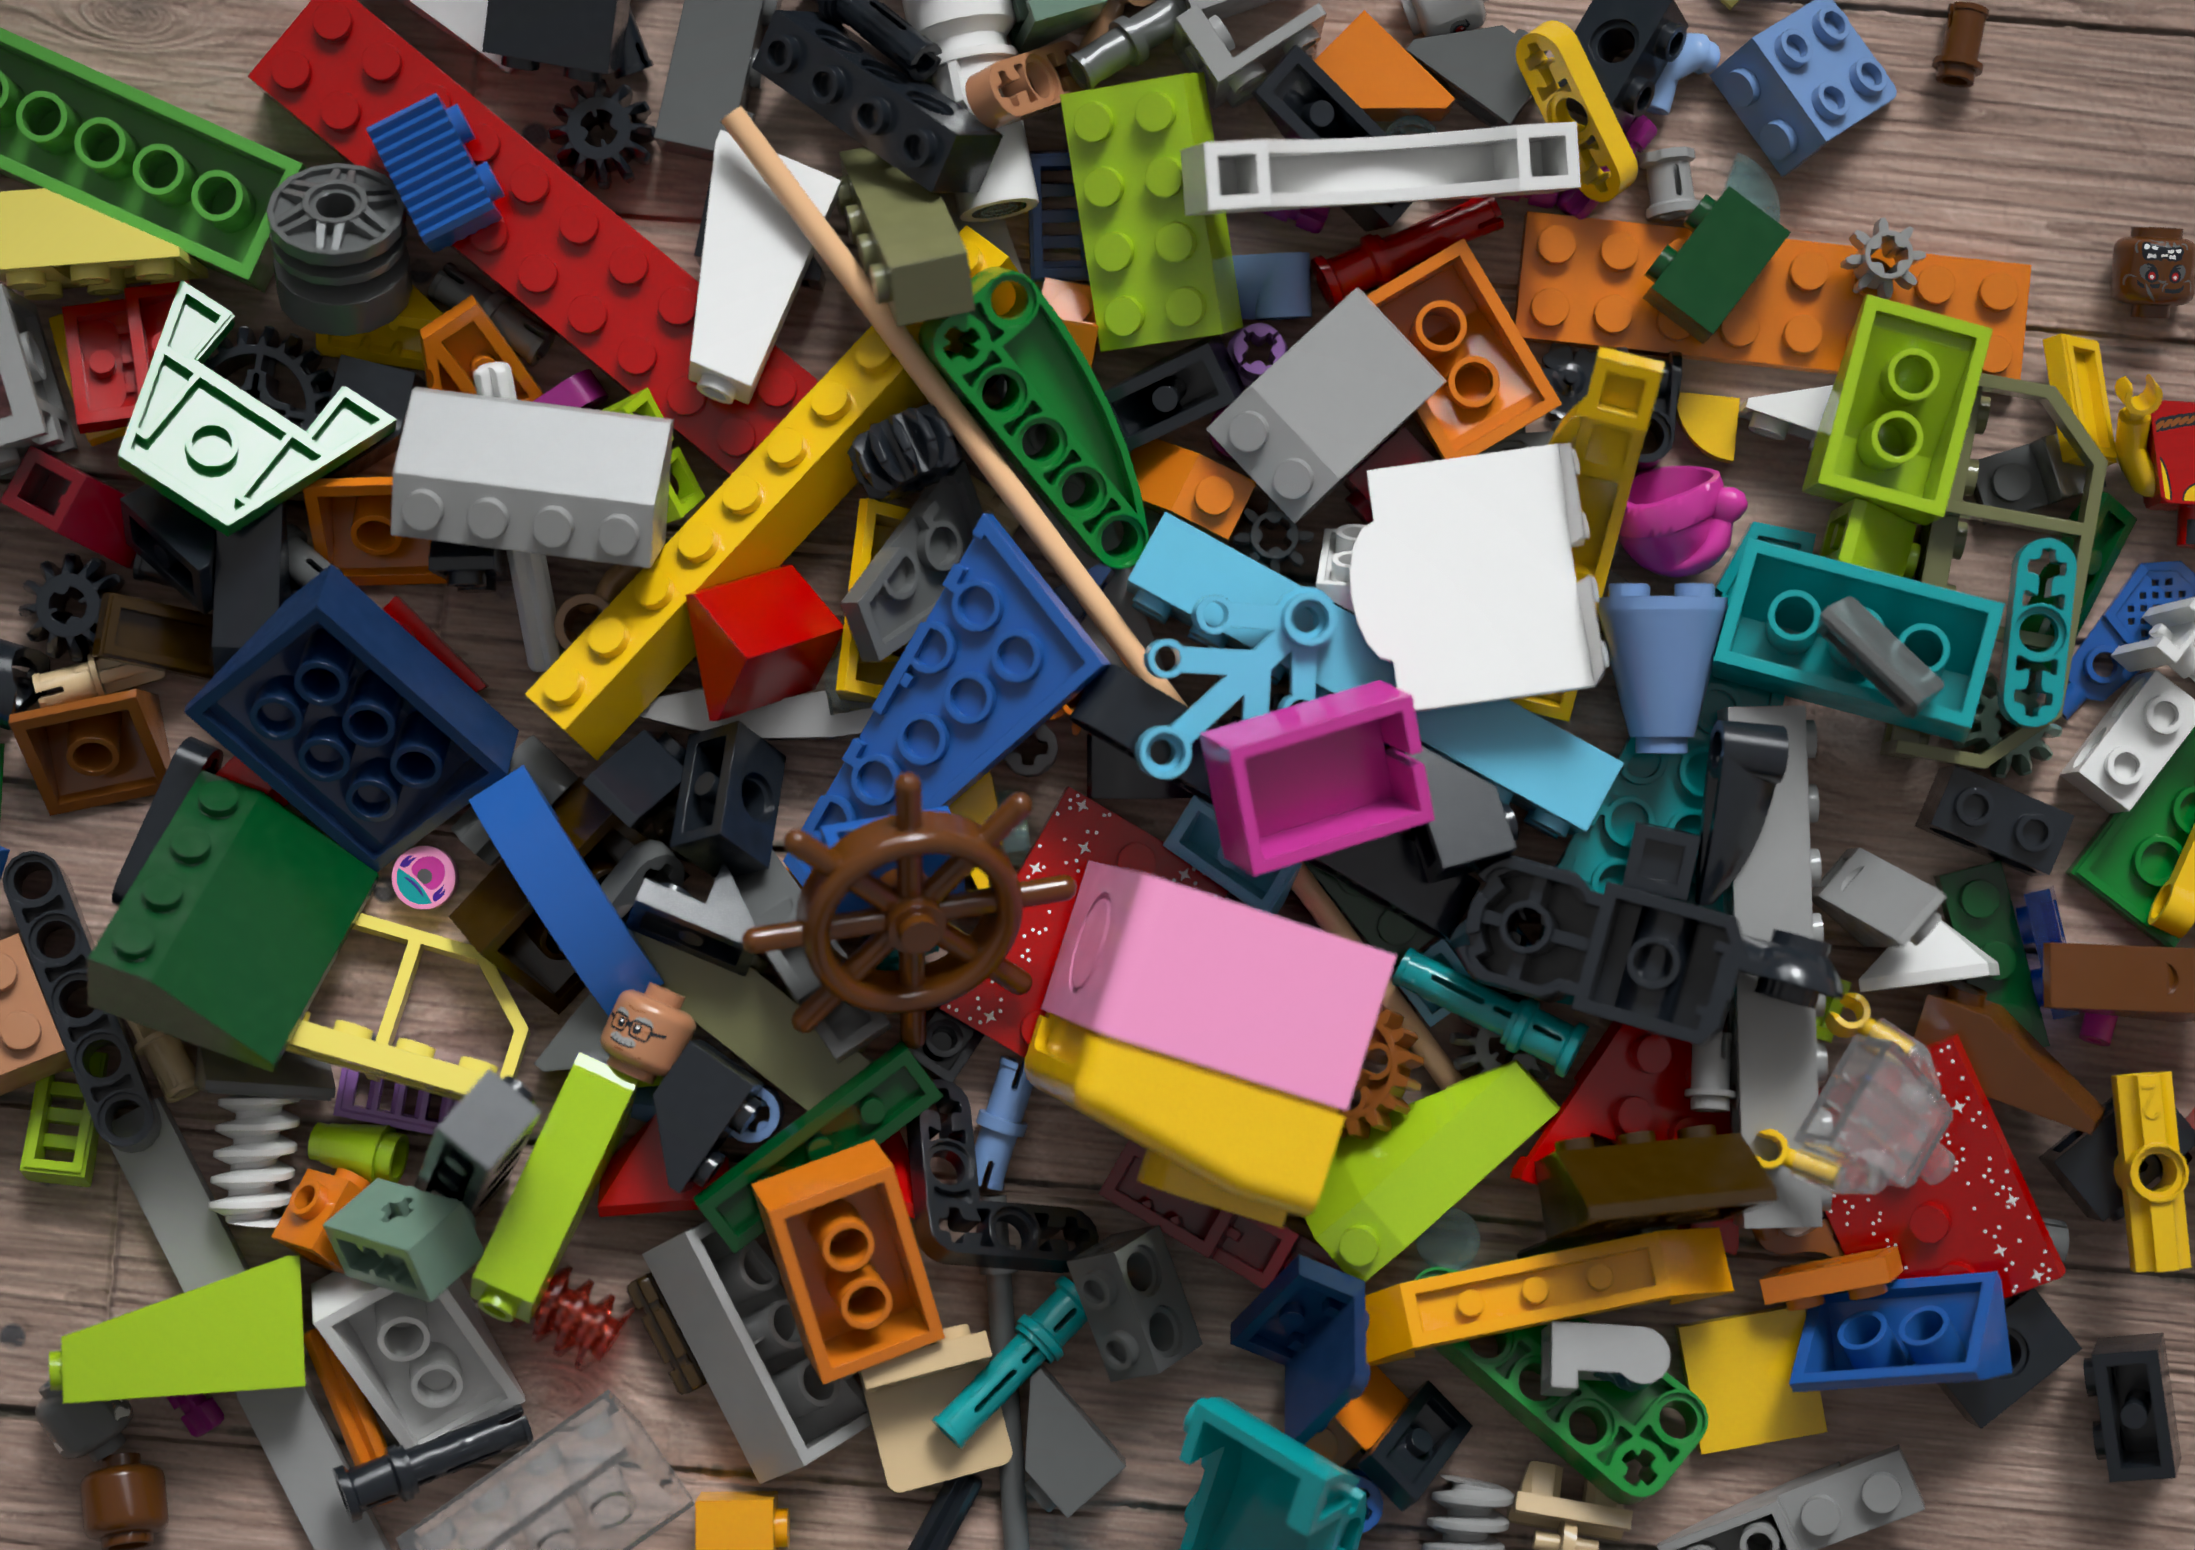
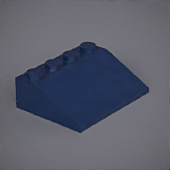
M332 564L288 598L193 697L184 710L188 717L342 848L376 872H379L470 803L469 799L505 777L509 771L519 733L517 728Z

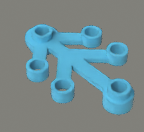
M1298 587L1282 595L1276 605L1230 602L1221 595H1208L1196 601L1191 613L1192 622L1204 634H1221L1230 627L1272 631L1253 650L1184 647L1172 639H1159L1152 642L1146 648L1143 659L1147 671L1156 678L1169 679L1181 673L1224 676L1170 726H1155L1143 732L1135 747V758L1141 770L1151 777L1160 779H1171L1181 775L1191 762V744L1200 736L1199 733L1205 732L1241 697V721L1269 713L1271 670L1289 653L1290 694L1280 701L1277 710L1290 707L1296 700L1303 702L1314 700L1317 650L1332 640L1338 627L1336 606L1326 593L1313 587ZM1210 602L1217 603L1223 610V620L1217 627H1210L1203 619V610ZM1301 607L1310 610L1314 619L1311 629L1305 633L1299 631L1294 625V615ZM1163 646L1171 648L1176 657L1173 668L1167 672L1160 670L1155 663V654ZM1159 739L1165 740L1171 748L1169 760L1162 765L1156 764L1150 756L1152 744Z

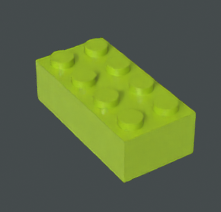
M1204 72L1178 74L1060 94L1095 319L1099 327L1100 351L1220 335L1243 328L1226 214L1185 216L1181 150L1202 143L1215 142Z

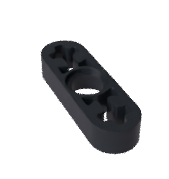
M192 736L185 739L178 747L116 880L112 893V903L114 906H120L200 772L204 770L216 774L221 769L223 763V751Z

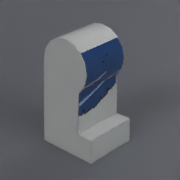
M1552 1321L1541 1330V1395L1567 1397L1578 1388V1380L1611 1381L1622 1390L1630 1392L1642 1391L1662 1378L1668 1370L1671 1358L1669 1346L1663 1336L1655 1330L1646 1327Z

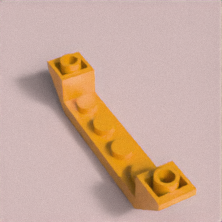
M1718 1227L1655 1231L1400 1283L1365 1296V1310L1369 1313V1325L1366 1332V1362L1369 1366L1415 1357L1414 1351L1663 1300H1668L1669 1305L1733 1293L1734 1288L1720 1229Z

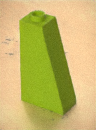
M579 1052L473 1274L470 1297L478 1300V1307L488 1315L506 1322H512L516 1317L530 1323L629 1125L639 1079Z
M300 1255L282 1257L62 1336L61 1351H49L50 1390H63V1403L305 1386Z

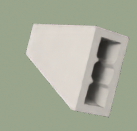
M720 130L715 142L688 380L698 383L696 386L698 391L715 401L731 404L736 399L749 405L816 249L731 135L723 130ZM778 154L828 222L837 203L841 180Z

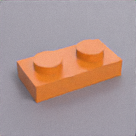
M1898 1246L1773 1268L1759 1279L1765 1305L1785 1302L1788 1311H1797L1824 1304V1294L1848 1291L1850 1300L1865 1299L1888 1292L1886 1283H1891L1904 1270Z

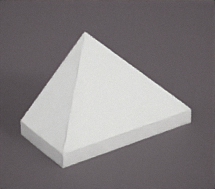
M1940 920L1933 931L1918 945L1915 946L1912 942L1908 941L1904 947H1888L1858 980L1860 992H1875L2000 975L1996 960L1944 921Z

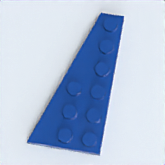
M982 514L972 532L975 535L959 564H954L942 584L945 587L927 620L920 622L871 707L874 712L859 738L852 740L842 757V760L845 762L826 795L819 797L801 830L821 841L820 826L895 814L894 783L896 778L905 772L916 774L921 781L922 809L946 805L949 807L1111 665L993 514ZM787 853L783 862L803 887L813 868Z

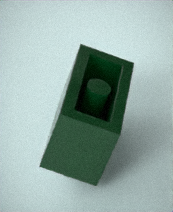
M1730 186L1727 187L1717 201L1708 194L1702 198L1683 223L1692 232L1678 252L1667 244L1644 274L1653 284L1643 296V299L1702 344L1715 333L1791 233Z

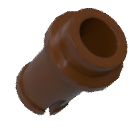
M1958 1L1948 5V19L1941 55L1933 58L1932 67L1937 71L1936 80L1939 83L1963 88L1973 86L1975 77L1981 75L1983 71V64L1978 61L1989 9L1980 4Z

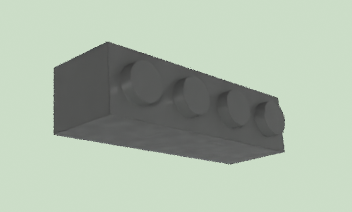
M684 0L654 139L661 151L713 161L715 142L720 130L728 132L720 122L725 116L742 106L755 124V113L747 112L752 87L762 89L766 77L753 69L752 65L763 41L765 27L769 26L774 11L781 10L782 0Z

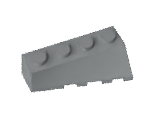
M706 1220L642 1254L759 1484L806 1466L872 1425L863 1389L853 1377L855 1373L827 1384H822L805 1354L786 1292L778 1282L780 1278L779 1270L755 1239L734 1254L711 1223Z

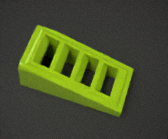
M94 1052L89 1067L94 1077H106L109 1058L107 1053ZM72 1067L64 1070L65 1072H74ZM55 1074L36 1081L20 1165L21 1173L27 1180L33 1182L91 1187L99 1133L94 1126L79 1084L55 1082ZM52 1097L84 1100L83 1110L51 1107ZM49 1123L80 1126L78 1136L48 1133ZM46 1150L75 1153L73 1163L45 1160Z

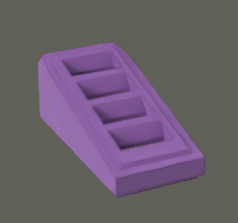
M342 1068L333 1115L434 1135L437 1126L459 1101L442 1097L439 1119L428 1118L432 1093L419 1090L415 1114H405L404 1108L408 1086L395 1083L390 1111L382 1110L379 1108L384 1079H381L380 1082L371 1080L366 1107L354 1105L360 1073Z

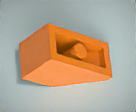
M1365 10L1314 60L1374 122L1442 121L1450 112L1455 98Z
M1154 439L1132 450L1130 458L1139 484L1144 507L1162 516L1164 512H1167L1225 545L1228 544L1255 490L1257 483L1254 480L1202 454L1160 439Z

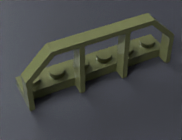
M1981 373L1945 515L1937 521L1921 526L1918 542L1921 545V551L1912 580L1956 591V585L1947 584L1952 559H1961L1968 532L1967 522H1961L1959 518L2074 538L2072 552L2077 562V574L2064 695L2060 712L2051 722L2043 726L2032 728L2016 727L1979 754L1928 745L1931 734L1885 723L1880 755L1900 759L1920 758L1969 768L1986 769L2062 717L2108 461L2055 386ZM1982 391L2041 402L2087 468L2077 522L1963 501V496L1972 497L1978 479L1979 460L1970 458L1974 435H1983L1990 413L1991 399L1990 397L1982 396ZM1999 626L1995 642L2003 643L2005 627ZM2019 630L2021 642L2028 648L2047 650L2054 641L2055 636Z

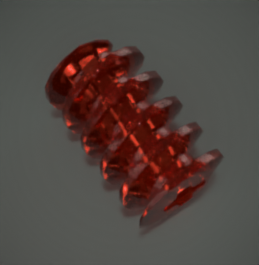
M567 1264L553 1275L532 1319H536L532 1340L540 1343L555 1332L557 1336L553 1354L557 1357H562L573 1348H579L575 1369L581 1372L596 1361L601 1362L636 1309L631 1307L617 1318L613 1317L612 1311L616 1296L609 1293L597 1303H592L590 1299L594 1281L589 1278L575 1289L570 1288L569 1283L573 1267ZM515 1317L510 1322V1325L517 1329L527 1322Z

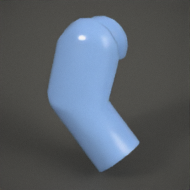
M1688 33L1681 53L1674 61L1667 63L1657 80L1654 97L1647 112L1669 115L1678 80L1693 72L1709 74L1718 66L1721 55L1717 44L1709 41L1705 34Z

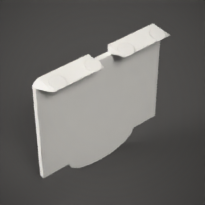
M1558 443L1367 470L1374 521L1361 529L1353 545L1350 563L1351 599L1357 624L1367 646L1379 659L1394 663L1397 688L1413 696L1415 712L1594 688L1602 679L1605 667L1609 665L1606 645L1604 641H1601L1595 605L1596 602H1599L1598 587L1595 578L1591 577V574L1576 583L1571 547L1584 546V539L1589 538V526L1585 513L1581 512L1576 475L1580 474L1579 460L1575 449H1572L1571 443Z

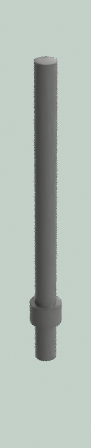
M1004 1194L981 1196V1200L1007 1202L1006 1195ZM996 1222L995 1233L999 1242L1007 1249L1016 1250V1245H1010L1008 1223ZM979 1267V1274L986 1275L991 1359L1016 1336L1014 1330L1012 1273L1018 1272V1270ZM1018 1388L1007 1402L1001 1406L1012 1447L1010 1461L999 1467L1004 1550H1030L1026 1487L1024 1485L1025 1469L1020 1394Z

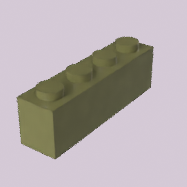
M867 147L839 152L842 176L835 177L841 180L836 206L839 215H845L849 238L852 245L857 244L864 273H870L872 289L877 304L888 303L897 326L975 311L968 252L940 193H931Z
M642 935L638 940L665 982L660 986L685 997L681 1010L691 1015L699 1026L807 1111L874 1061L873 1058L864 1052L869 1046L867 1044L838 1064L815 1029L809 1033L796 1031L791 1019L793 1013L800 1006L786 986L784 988L764 973L770 963L762 955L755 954L744 977Z

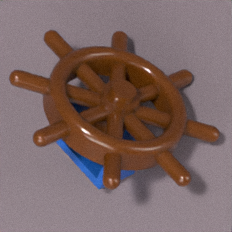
M905 772L900 774L894 783L895 814L820 826L821 841L801 829L790 830L785 835L783 840L785 850L813 868L805 880L799 895L796 920L749 928L743 933L741 943L743 948L751 954L802 946L811 970L822 985L793 1013L791 1022L796 1031L800 1033L813 1031L843 1001L851 1006L867 1011L900 1014L901 1041L909 1049H918L926 1041V1010L945 1005L962 997L979 986L987 978L1015 995H1024L1031 989L1032 978L1030 974L1005 958L1019 933L1023 908L1070 900L1076 894L1077 885L1075 880L1068 875L1019 882L1001 842L1030 814L1032 801L1028 795L1022 792L1013 793L980 825L963 816L952 814L948 805L922 809L921 781L916 774ZM977 867L987 876L989 887L965 891V878ZM982 915L979 923L970 935L947 922ZM871 934L848 959L842 956L830 943V941ZM935 945L948 953L935 961L925 964V952L931 950ZM894 949L898 950L899 970H875Z

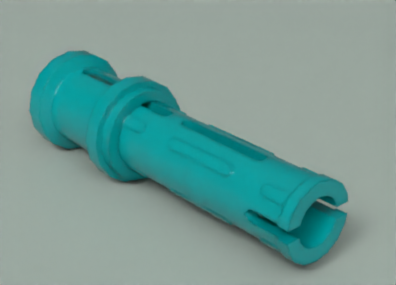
M1411 947L1401 960L1392 982L1397 987L1401 986L1454 1014L1502 1036L1500 1043L1505 1045L1506 1050L1515 1053L1521 1049L1553 1065L1554 1073L1565 1078L1576 1059L1590 1027L1581 1022L1573 1026L1541 1010L1540 1002L1531 997L1529 999L1522 998L1520 1002H1517L1476 982L1466 975L1460 974L1418 953Z
M1061 1275L1054 1282L1056 1290L1031 1316L1023 1314L1016 1321L1018 1325L1014 1330L1017 1335L938 1416L936 1415L932 1419L936 1427L958 1448L962 1449L966 1445V1442L1007 1402L1010 1396L1044 1361L1048 1364H1051L1053 1361H1059L1064 1355L1062 1347L1088 1321L1075 1284L1067 1277Z

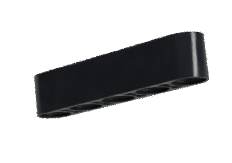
M37 851L23 852L11 859L5 867L2 878L4 891L94 1126L101 1138L119 1151L127 1153L144 1151L152 1146L159 1137L162 1122L140 1060L134 1051V1045L124 1019L96 1008L91 1014L82 1018L70 1017L67 1012V1002L70 995L79 988L88 987V957L95 947L70 879L59 864L47 854ZM39 870L52 873V886L46 895L38 899L23 897L22 884L29 874ZM63 928L73 930L76 940L69 954L56 959L45 955V941L52 932ZM105 1046L118 1047L122 1059L116 1072L108 1077H94L89 1067L90 1059L94 1052ZM124 1106H140L144 1111L145 1117L140 1131L132 1137H117L112 1127L114 1115Z

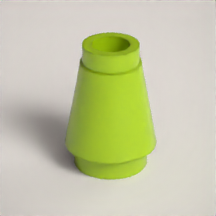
M318 1122L314 1126L308 1142V1157L310 1160L319 1161L321 1164L335 1170L337 1168L349 1170L365 1178L370 1183L377 1178L398 1183L404 1173L409 1155L408 1136L396 1133L395 1127L390 1125L326 1124Z

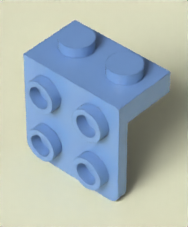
M1814 0L1752 37L1709 74L1781 177L1798 168L1832 139L1887 105L1897 95L1896 87L1886 74L1885 69L1873 56L1850 24L1847 16L1840 10L1834 0Z

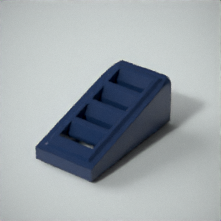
M1069 150L1029 151L1039 198V204L1028 211L1030 279L1033 282L1044 281L1045 277L1062 281L1089 280L1078 208L1042 209L1041 197L1076 196L1074 182L1041 183V171L1072 170ZM1079 222V234H1042V223ZM1080 248V260L1043 261V249Z

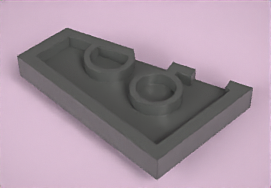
M960 460L954 471L941 477L939 483L927 486L841 601L842 609L862 661L880 662L910 641L920 622L927 620L945 588L942 584L954 564H959L975 536L972 532L980 520L983 510L965 460Z

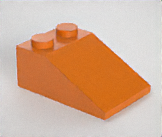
M1464 238L1366 295L1447 381L1412 415L1442 460L1478 455L1562 405Z

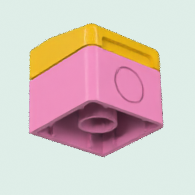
M1088 860L1041 1007L1047 1013L1046 1016L1039 1015L1025 1057V1075L1035 1088L1146 1149L1138 1174V1181L1183 1198L1282 1228L1287 1212L1308 1217L1314 1211L1319 1201L1345 1119L1344 1116L1337 1113L1339 1108L1348 1110L1396 955L1154 876Z

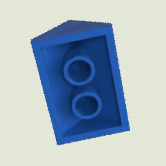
M1998 1272L1894 1279L1891 1283H1886L1888 1292L1859 1300H1850L1848 1291L1824 1294V1304L1808 1308L1789 1385L1793 1392L1976 1381L2012 1373L2002 1281Z

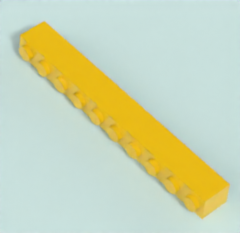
M968 225L959 232L968 252L971 278L986 268L998 266L1019 273L1008 255ZM1005 281L994 289L991 296V307L996 315H1003L1013 307L1016 295L1012 283ZM924 321L905 325L918 344V335ZM873 326L856 341L665 544L651 568L644 567L525 693L530 700L596 761L697 655L685 594L780 566L858 483L852 472L851 467L853 464L847 453L856 436L868 431L871 424L887 419L890 414L896 415L909 407L918 408L929 403ZM950 328L944 336L950 344L943 349L956 354L959 353L964 344L958 338L964 335L965 332Z

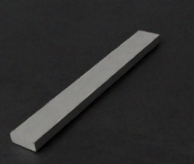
M158 1097L155 1099V1102L160 1112L162 1126L160 1135L154 1144L144 1151L136 1153L122 1152L112 1145L110 1147L185 1293L249 1270L250 1268L224 1216L208 1209V1202L215 1199L164 1098ZM138 1107L113 1120V1132L117 1137H132L140 1131L145 1119L142 1108ZM306 1379L305 1386L234 1391L313 1549L392 1550L372 1509L364 1511L361 1520L354 1523L351 1522L332 1468L343 1465L346 1469H350V1466Z

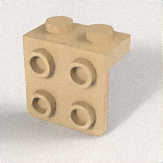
M968 1324L943 1329L945 1338L934 1342L933 1345L918 1348L858 1371L886 1483L891 1491L895 1493L908 1492L1000 1467L1010 1461L1012 1447L1001 1407L974 1433L962 1449L953 1444L932 1421L989 1364L992 1352L986 1330L971 1334Z

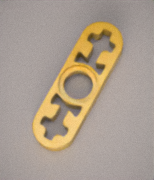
M1552 20L1543 22L1519 40L1516 47L1518 67L1546 123L1576 122L1568 113L1566 107L1567 98L1577 100L1584 107L1588 117L1587 126L1577 123L1581 181L1579 189L1584 195L1594 201H1610L1631 186L1636 180L1638 174L1636 157L1575 33L1561 22ZM1550 50L1554 57L1547 58L1544 51ZM1566 78L1568 83L1560 88L1558 82ZM1594 136L1596 141L1588 145L1586 141ZM1607 166L1610 171L1603 172L1600 167Z

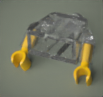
M1858 993L1844 994L1843 1000L1840 999V1003L1855 1013L1857 1022H1847L1839 1014L1830 1011L1825 1018V1023L1830 1032L1837 1037H1853L1793 1138L1802 1147L1799 1151L1789 1148L1788 1141L1782 1133L1773 1129L1762 1130L1756 1135L1775 1142L1779 1153L1775 1161H1765L1756 1156L1765 1171L1774 1170L1781 1165L1792 1169V1177L1834 1194H1878L1887 1185L1908 1189L1915 1184L1918 1177L1930 1185L1942 1182L1948 1177L1955 1165L1954 1154L1939 1143L1953 1119V1110L1940 1094L1941 1084L1930 1051L1924 1044L1886 1019L1881 1018L1876 1021L1871 1018L1869 1002L1863 995Z

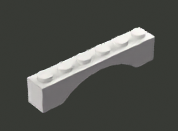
M1577 122L1512 125L1451 132L1365 138L1263 139L1210 142L1181 150L1185 216L1550 194L1581 187Z

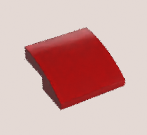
M180 281L124 288L125 299L62 307L76 421L80 434L111 430L129 425Z

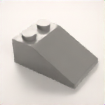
M1358 287L1257 378L1206 430L1279 508L1296 523L1311 513L1447 381Z

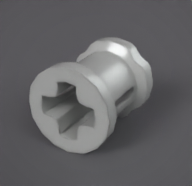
M1664 148L1638 156L1639 168L1646 170L1651 205L1645 210L1646 221L1664 222L1688 218L1699 204L1700 200L1695 199L1690 167V162L1696 158L1694 148Z

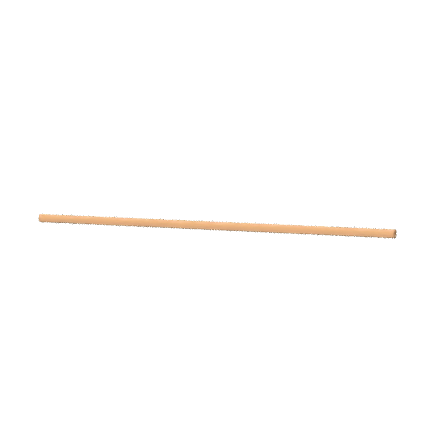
M740 106L725 116L720 122L929 403L935 406L942 418L946 419L953 435L1130 673L1187 706L1168 679L1156 678L1147 671L1143 659L1146 649L905 325L897 326L888 303L877 304L870 278L864 273L862 267L743 107ZM1302 861L1301 863L1303 864L1291 887L1296 896L1323 932L1365 945ZM1389 978L1381 1004L1384 1006V1010H1392L1404 1017L1401 1028L1408 1029L1417 1034L1419 1039L1410 1049L1415 1055L1424 1058L1423 1066L1441 1090H1445L1447 1086L1465 1080L1459 1070L1454 1068L1450 1058Z

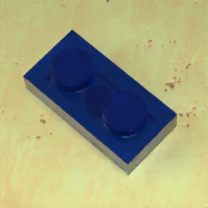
M2054 885L2027 891L2024 894L2026 906L2016 908L2024 945L2036 944L2041 968L2031 970L2033 989L2039 1007H2044L2043 943H2067ZM2051 1009L2053 1020L2076 1016L2081 1013Z

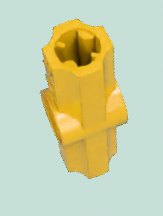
M2142 1072L2111 1076L2118 1155L2114 1161L2113 1173L2116 1183L2122 1189L2130 1271L2136 1273L2166 1272L2191 1268L2184 1188L2188 1183L2189 1168L2186 1159L2179 1149L2172 1072ZM2155 1154L2162 1163L2163 1176L2156 1186L2147 1189L2140 1181L2138 1175L2139 1166L2144 1158Z

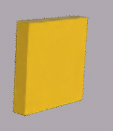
M1786 1306L1675 1325L1686 1388L1698 1396L1705 1405L1708 1414V1428L1703 1438L1697 1444L1698 1452L1701 1455L1828 1432L1820 1391L1793 1392L1789 1385L1806 1319L1805 1309L1788 1311Z

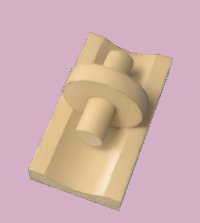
M1530 1461L1527 1465L1519 1491L1514 1495V1502L1507 1508L1506 1517L1509 1519V1523L1558 1531L1557 1533L1535 1530L1532 1549L1599 1550V1541L1577 1537V1534L1620 1541L1623 1532L1631 1530L1633 1510L1623 1509L1624 1504H1618L1609 1499L1586 1478L1584 1480L1582 1502L1560 1498L1563 1467L1539 1461Z

